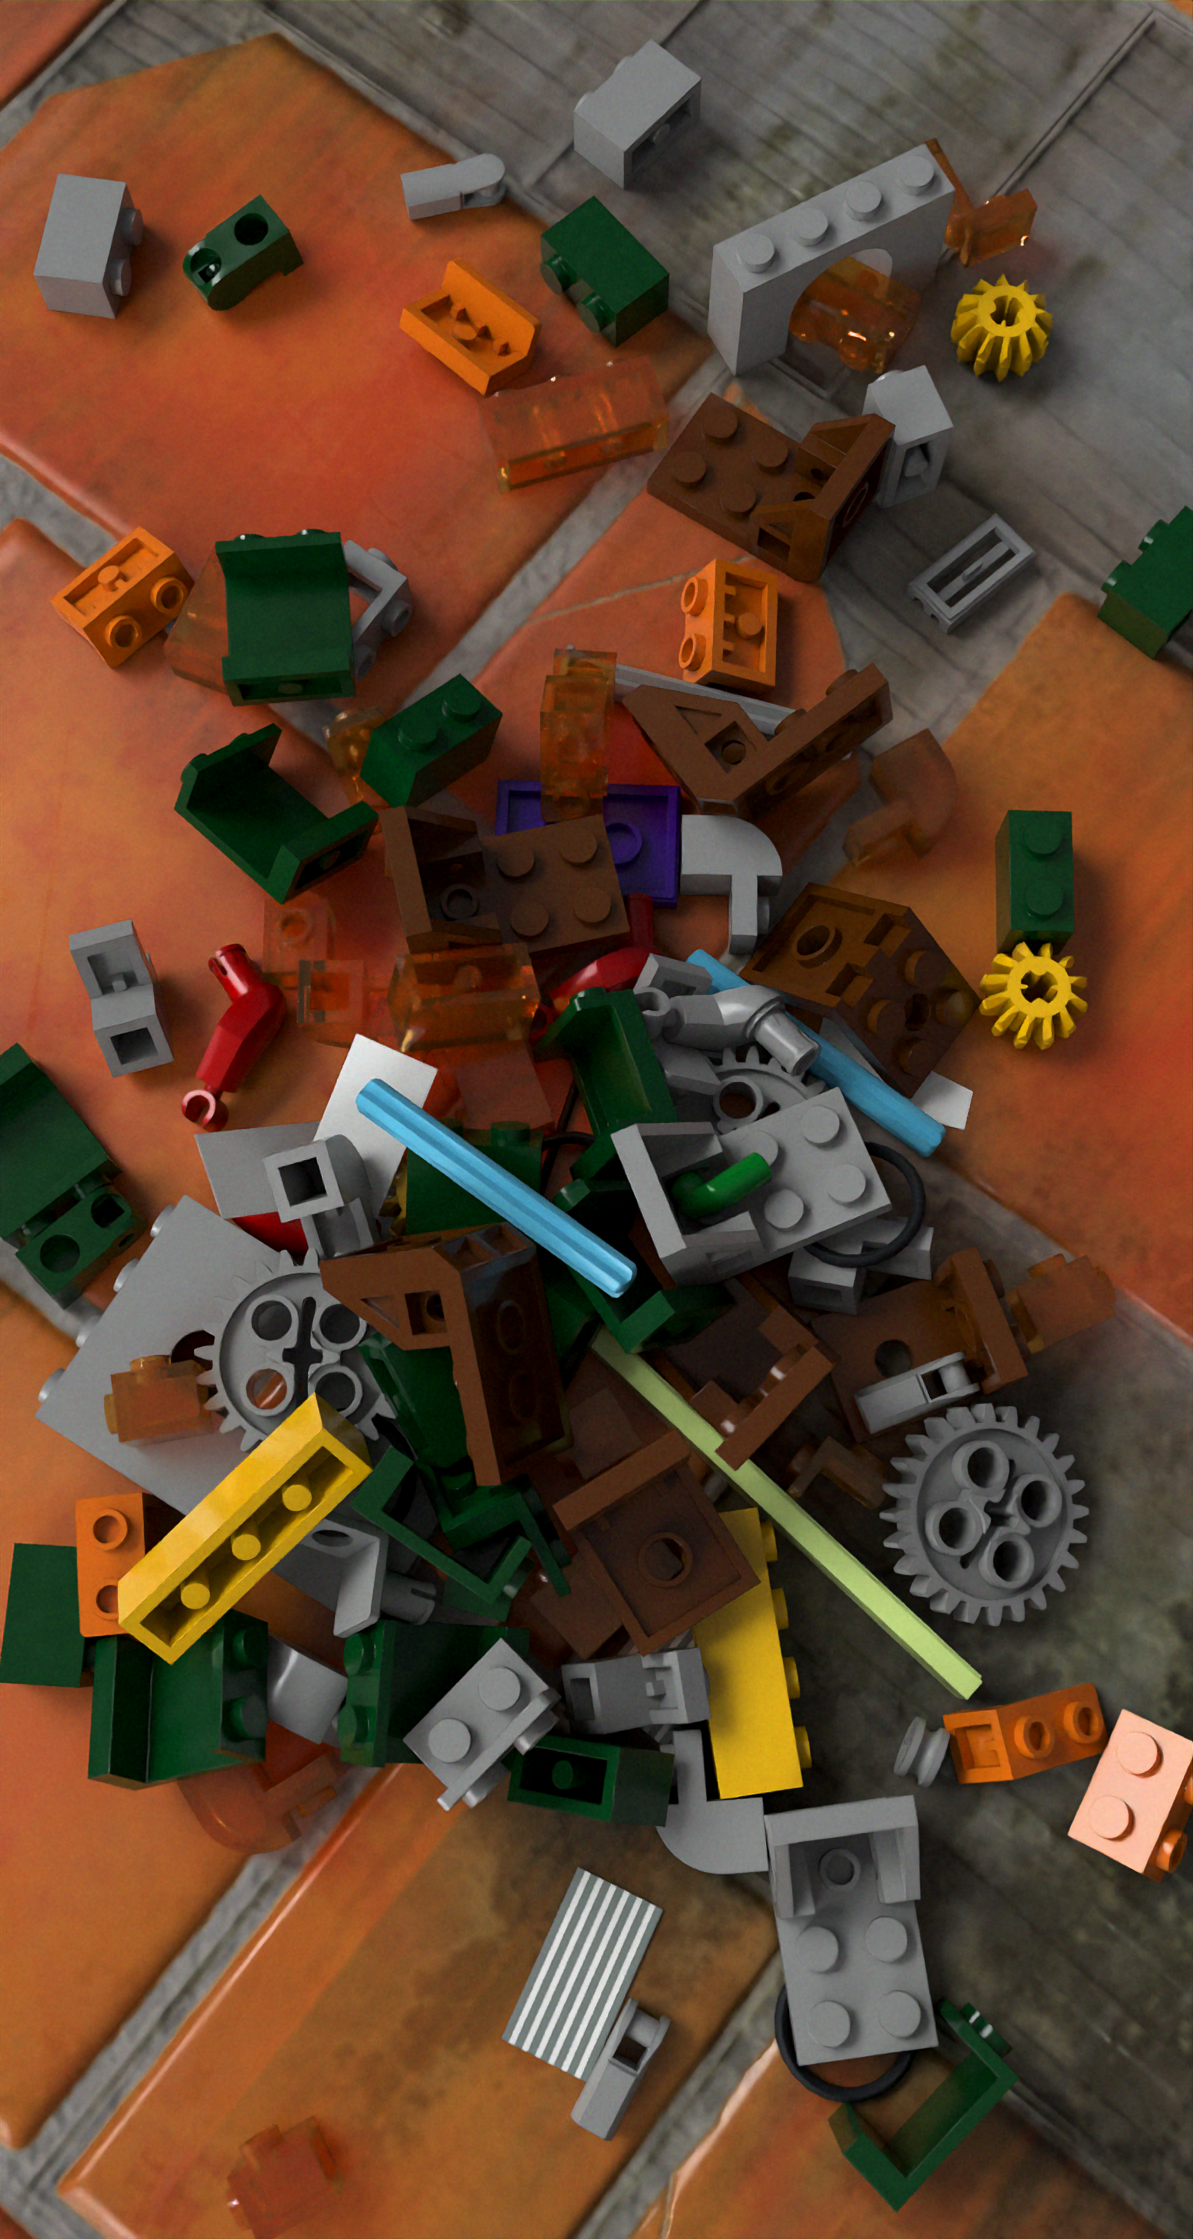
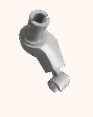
M749 985L711 995L676 996L671 999L663 991L654 987L639 988L634 994L650 1039L656 1038L662 1031L667 1043L709 1051L724 1050V1047H730L731 1049L758 1041L787 1070L791 1077L799 1076L817 1060L822 1050L817 1042H814L785 1014L784 996L764 986Z

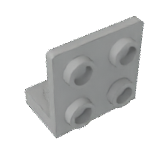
M502 1637L402 1740L448 1788L437 1800L446 1811H449L461 1801H464L472 1809L510 1772L501 1763L503 1758L514 1747L524 1755L559 1721V1718L550 1709L562 1697Z

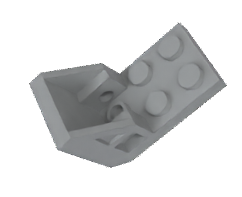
M839 1086L719 1137L716 1136L711 1122L634 1124L610 1134L659 1257L678 1288L718 1283L892 1210L891 1202ZM752 1152L760 1154L768 1163L772 1172V1180L741 1202L696 1220L678 1212L680 1206L670 1197L671 1185L687 1172L698 1173L702 1177L703 1182L706 1183Z
M913 1795L891 1796L764 1814L768 1874L798 2065L803 2066L939 2046L914 1900L920 1899L919 1827Z

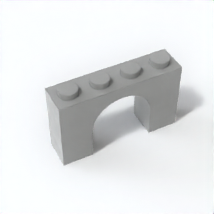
M925 143L713 246L707 333L735 377L785 353L790 316L798 298L821 273L849 255L857 252V262L884 303L934 279L956 189Z

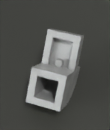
M682 815L680 895L729 896L728 954L753 955L757 934H768L769 898L757 896H778L783 876L781 860L775 846L760 829L745 820L722 815Z
M132 919L69 935L71 955L91 999L93 1032L113 1078L175 1061L171 1028L159 980L150 954L145 953Z
M338 1134L274 1152L262 1158L281 1222L284 1223L300 1218L308 1247L315 1248L318 1251L321 1261L334 1257L337 1252L344 1254L381 1242L367 1192L372 1189L364 1161L356 1147L347 1137Z
M874 1217L817 1242L829 1250L843 1254L872 1252L894 1240L904 1229L909 1218L891 1217L884 1220ZM921 1224L919 1232L910 1244L896 1256L880 1264L862 1268L838 1267L821 1261L808 1253L804 1247L795 1250L788 1272L793 1305L857 1316L867 1270L931 1280L936 1260L934 1227H927Z
M268 1630L270 1655L267 1662V1711L269 1719L319 1745L322 1741L342 1750L337 1737V1723L339 1714L346 1705L348 1673L327 1663L305 1646Z
M687 1646L664 1648L657 1649L644 1658L640 1652L561 1666L571 1735L607 1734L651 1724H687L711 1719L708 1701L710 1680L707 1670L702 1664L700 1647L687 1648Z
M698 1726L671 1728L672 1744L660 1745V1752L675 1754L671 1787H676L677 1798L669 1799L666 1826H656L664 1844L682 1862L703 1872L733 1874L769 1871L763 1800L760 1794L720 1799L718 1795L706 1796L701 1729Z

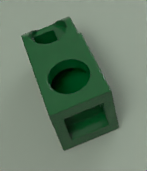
M260 194L208 232L204 239L190 249L184 258L182 269L184 275L209 307L216 311H223L236 306L245 298L251 288L280 269L286 276L304 264L290 231Z
M104 1185L86 1196L16 1252L15 1256L25 1270L64 1311L84 1294L81 1289L110 1265V1261L113 1258L122 1254L140 1238L148 1226V1221L114 1185Z

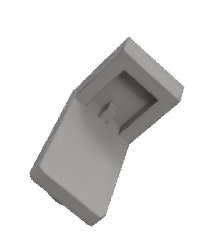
M349 539L344 545L348 566L349 591L370 604L352 627L355 682H359L371 670L376 659V651L389 635L397 636L405 628L411 617L413 604L408 579L398 572L394 562L378 549L370 548L366 551Z
M650 953L633 992L635 994L639 988L654 987L663 991L669 999L676 996L706 995L713 978L705 967ZM662 1031L656 1038L650 1039L669 1091L680 1095H689L692 1091L712 1096L716 1095L721 1082L698 1048L667 1043Z

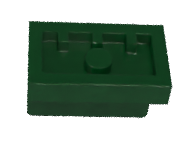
M469 1454L447 1469L422 1463L419 1459L414 1461L441 1528L455 1553L474 1543H481L491 1539L500 1529L519 1520L529 1541L533 1543L532 1546L559 1598L561 1599L572 1593L561 1569L573 1562L527 1472L502 1485L477 1486L473 1461Z

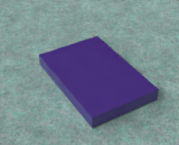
M498 780L495 836L602 813L621 894L625 897V905H628V893H642L654 899L653 908L677 909L681 786Z

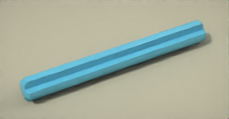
M696 950L686 960L687 963L705 967L713 978L706 995L750 985L704 950ZM785 1010V1014L822 1048L817 1060L806 1070L819 1081L823 1080L830 1089L839 1086L845 1100L921 1156L928 1157L935 1151L946 1134V1129L943 1125Z
M374 1078L360 1091L355 1102L361 1114L611 1297L619 1298L631 1286L637 1275L635 1263L381 1079Z

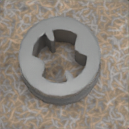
M916 1716L900 1746L894 1765V1773L901 1777H904L907 1773H912L917 1777L918 1785L928 1788L934 1780L944 1758L950 1738V1731L942 1727L937 1731H930L926 1727V1720Z

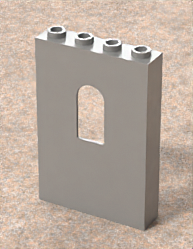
M184 1194L177 1206L173 1204L168 1205L156 1219L150 1232V1236L154 1240L141 1259L133 1258L122 1269L113 1287L117 1294L104 1314H94L84 1325L76 1340V1346L80 1349L66 1370L63 1368L57 1369L46 1381L38 1397V1401L42 1405L34 1417L187 1516L253 1451L245 1453L240 1450L242 1439L246 1433L245 1430L241 1428L229 1435L222 1434L219 1429L226 1418L217 1412L206 1411L203 1403L184 1392L176 1384L171 1372L173 1352L177 1345L188 1335L205 1331L200 1327L201 1321L221 1322L224 1313L216 1307L212 1299L214 1296H220L234 1301L239 1295L231 1281V1277L234 1274L252 1284L258 1280L254 1261L260 1259L274 1272L280 1270V1254ZM312 1298L304 1302L305 1340L303 1351L291 1353L290 1363L298 1366L302 1371L301 1386L304 1388L300 1393L297 1408L309 1398L308 1370L310 1365L322 1363L323 1354L314 1350L310 1343L312 1322L316 1312V1301ZM278 1305L272 1306L263 1312L260 1316L258 1327L259 1333L264 1340H279L287 1334L292 1323L289 1309ZM347 1308L338 1309L331 1313L325 1324V1333L328 1340L336 1344L347 1343L352 1340L359 1331V1316ZM333 1376L322 1386L320 1396L334 1409L349 1408L355 1398V1385L348 1376ZM379 1415L393 1424L402 1434L413 1454L414 1461L418 1460L399 1422ZM381 1433L382 1439L378 1442L364 1435L373 1470L390 1445L393 1447ZM416 1468V1492L410 1510L402 1522L433 1543L442 1528ZM369 1474L332 1511L378 1527L349 1507L370 1476ZM402 1481L383 1508L390 1514L398 1502L402 1490ZM336 1530L317 1531L331 1537L349 1536L344 1532ZM390 1535L386 1568L411 1577L423 1557ZM297 1543L270 1571L336 1613L344 1559ZM380 1612L378 1619H385L388 1614Z

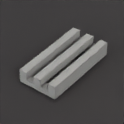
M995 513L911 581L906 594L913 601L919 599L924 604L922 611L929 618L934 615L940 621L938 627L947 635L1031 566L1037 553ZM995 535L1002 540L936 594L931 589V587ZM1013 551L1016 554L952 608L947 605L1010 552Z

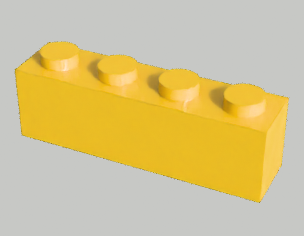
M314 1392L118 1581L119 1625L172 1665L373 1471L363 1433Z
M757 1507L718 1513L761 1583L692 1626L694 1647H700L702 1664L706 1668L710 1680L708 1701L711 1719H707L706 1724L717 1794L720 1799H728L803 1787L801 1769L812 1768V1760L805 1726L793 1727L789 1699L800 1698V1687L794 1657L782 1658L778 1630L789 1629L783 1589L770 1588L766 1562L777 1561V1548L771 1520L760 1522ZM679 1546L683 1570L685 1566V1555L682 1548Z

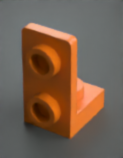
M1092 1683L1074 1685L1007 1705L965 1709L942 1715L945 1729L950 1731L949 1746L959 1784L1016 1780L1103 1753L1109 1741L1096 1688Z

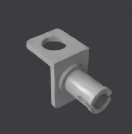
M331 1511L299 1544L344 1559L333 1630L334 1635L346 1638L376 1623L380 1612L406 1620L416 1626L424 1624L433 1611L435 1601L420 1596L422 1594L429 1597L435 1596V1585L426 1580L420 1581L386 1568L390 1534L375 1526ZM336 1530L344 1532L349 1536L340 1538L329 1537L317 1531Z

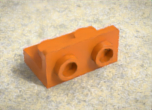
M139 525L48 601L64 621L90 642L103 662L114 669L198 600L201 593L176 553Z
M715 558L687 581L681 596V609L685 613V638L679 650V665L683 668L684 681L703 686L713 682L759 695H764L775 687L778 607L777 575Z
M144 1492L80 1498L75 1502L80 1633L84 1637L129 1633L119 1625L118 1581L161 1541L159 1498Z

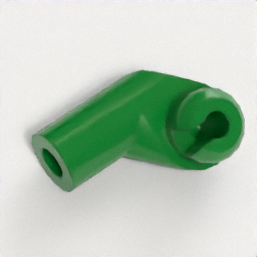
M752 1152L706 1183L703 1182L702 1177L698 1173L687 1172L671 1185L670 1197L680 1206L678 1209L680 1214L697 1220L741 1202L772 1180V1172L765 1159L760 1154Z

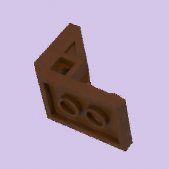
M710 392L647 480V493L792 579L818 581L880 492L896 425L875 413L815 423L800 444Z
M873 662L859 673L856 669H851L839 676L827 688L825 692L827 697L808 712L802 708L788 715L775 728L774 734L776 736L769 742L737 702L644 684L638 686L622 699L642 738L678 785L681 786V789L701 815L731 816L745 820L752 825L757 824L893 720L889 683Z
M409 806L378 811L405 938L417 978L445 980L630 939L631 931L602 813L479 840L476 823L472 820Z
M508 1221L397 1236L318 1262L323 1289L402 1350L450 1346L453 1359V1380L460 1395L467 1430L466 1446L468 1454L473 1461L477 1486L502 1485L574 1446L536 1245ZM436 1295L441 1297L444 1318L439 1316L435 1310L434 1299Z
M750 1270L718 1282L734 1305L689 1343L643 1351L683 1399L725 1439L714 1452L735 1472L842 1359L821 1336Z

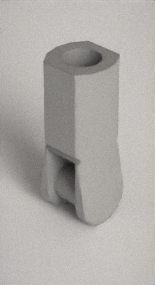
M481 154L456 164H447L400 174L404 200L410 220L461 210L462 208L493 206L498 204L506 193L504 181L505 166L502 160L493 154Z
M965 1350L944 1356L854 1391L856 1404L868 1432L874 1434L980 1391L981 1387L978 1382L971 1383L962 1360L968 1358ZM938 1371L947 1394L931 1400L922 1376Z
M630 1997L570 2114L571 2118L579 2126L606 2141L613 2140L667 2032L671 2020L662 2015L658 2021L637 2009L639 2001L633 1997ZM624 2035L645 2047L637 2064L616 2052Z

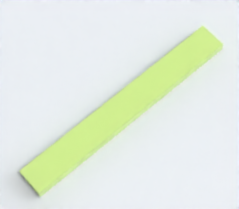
M604 1324L588 1352L671 1430L677 1428L686 1444L751 1506L757 1507L758 1512L767 1521L771 1520L772 1525L950 1693L956 1698L968 1700L982 1684V1676L750 1459L735 1472L714 1452L725 1439L638 1354H626L608 1326Z

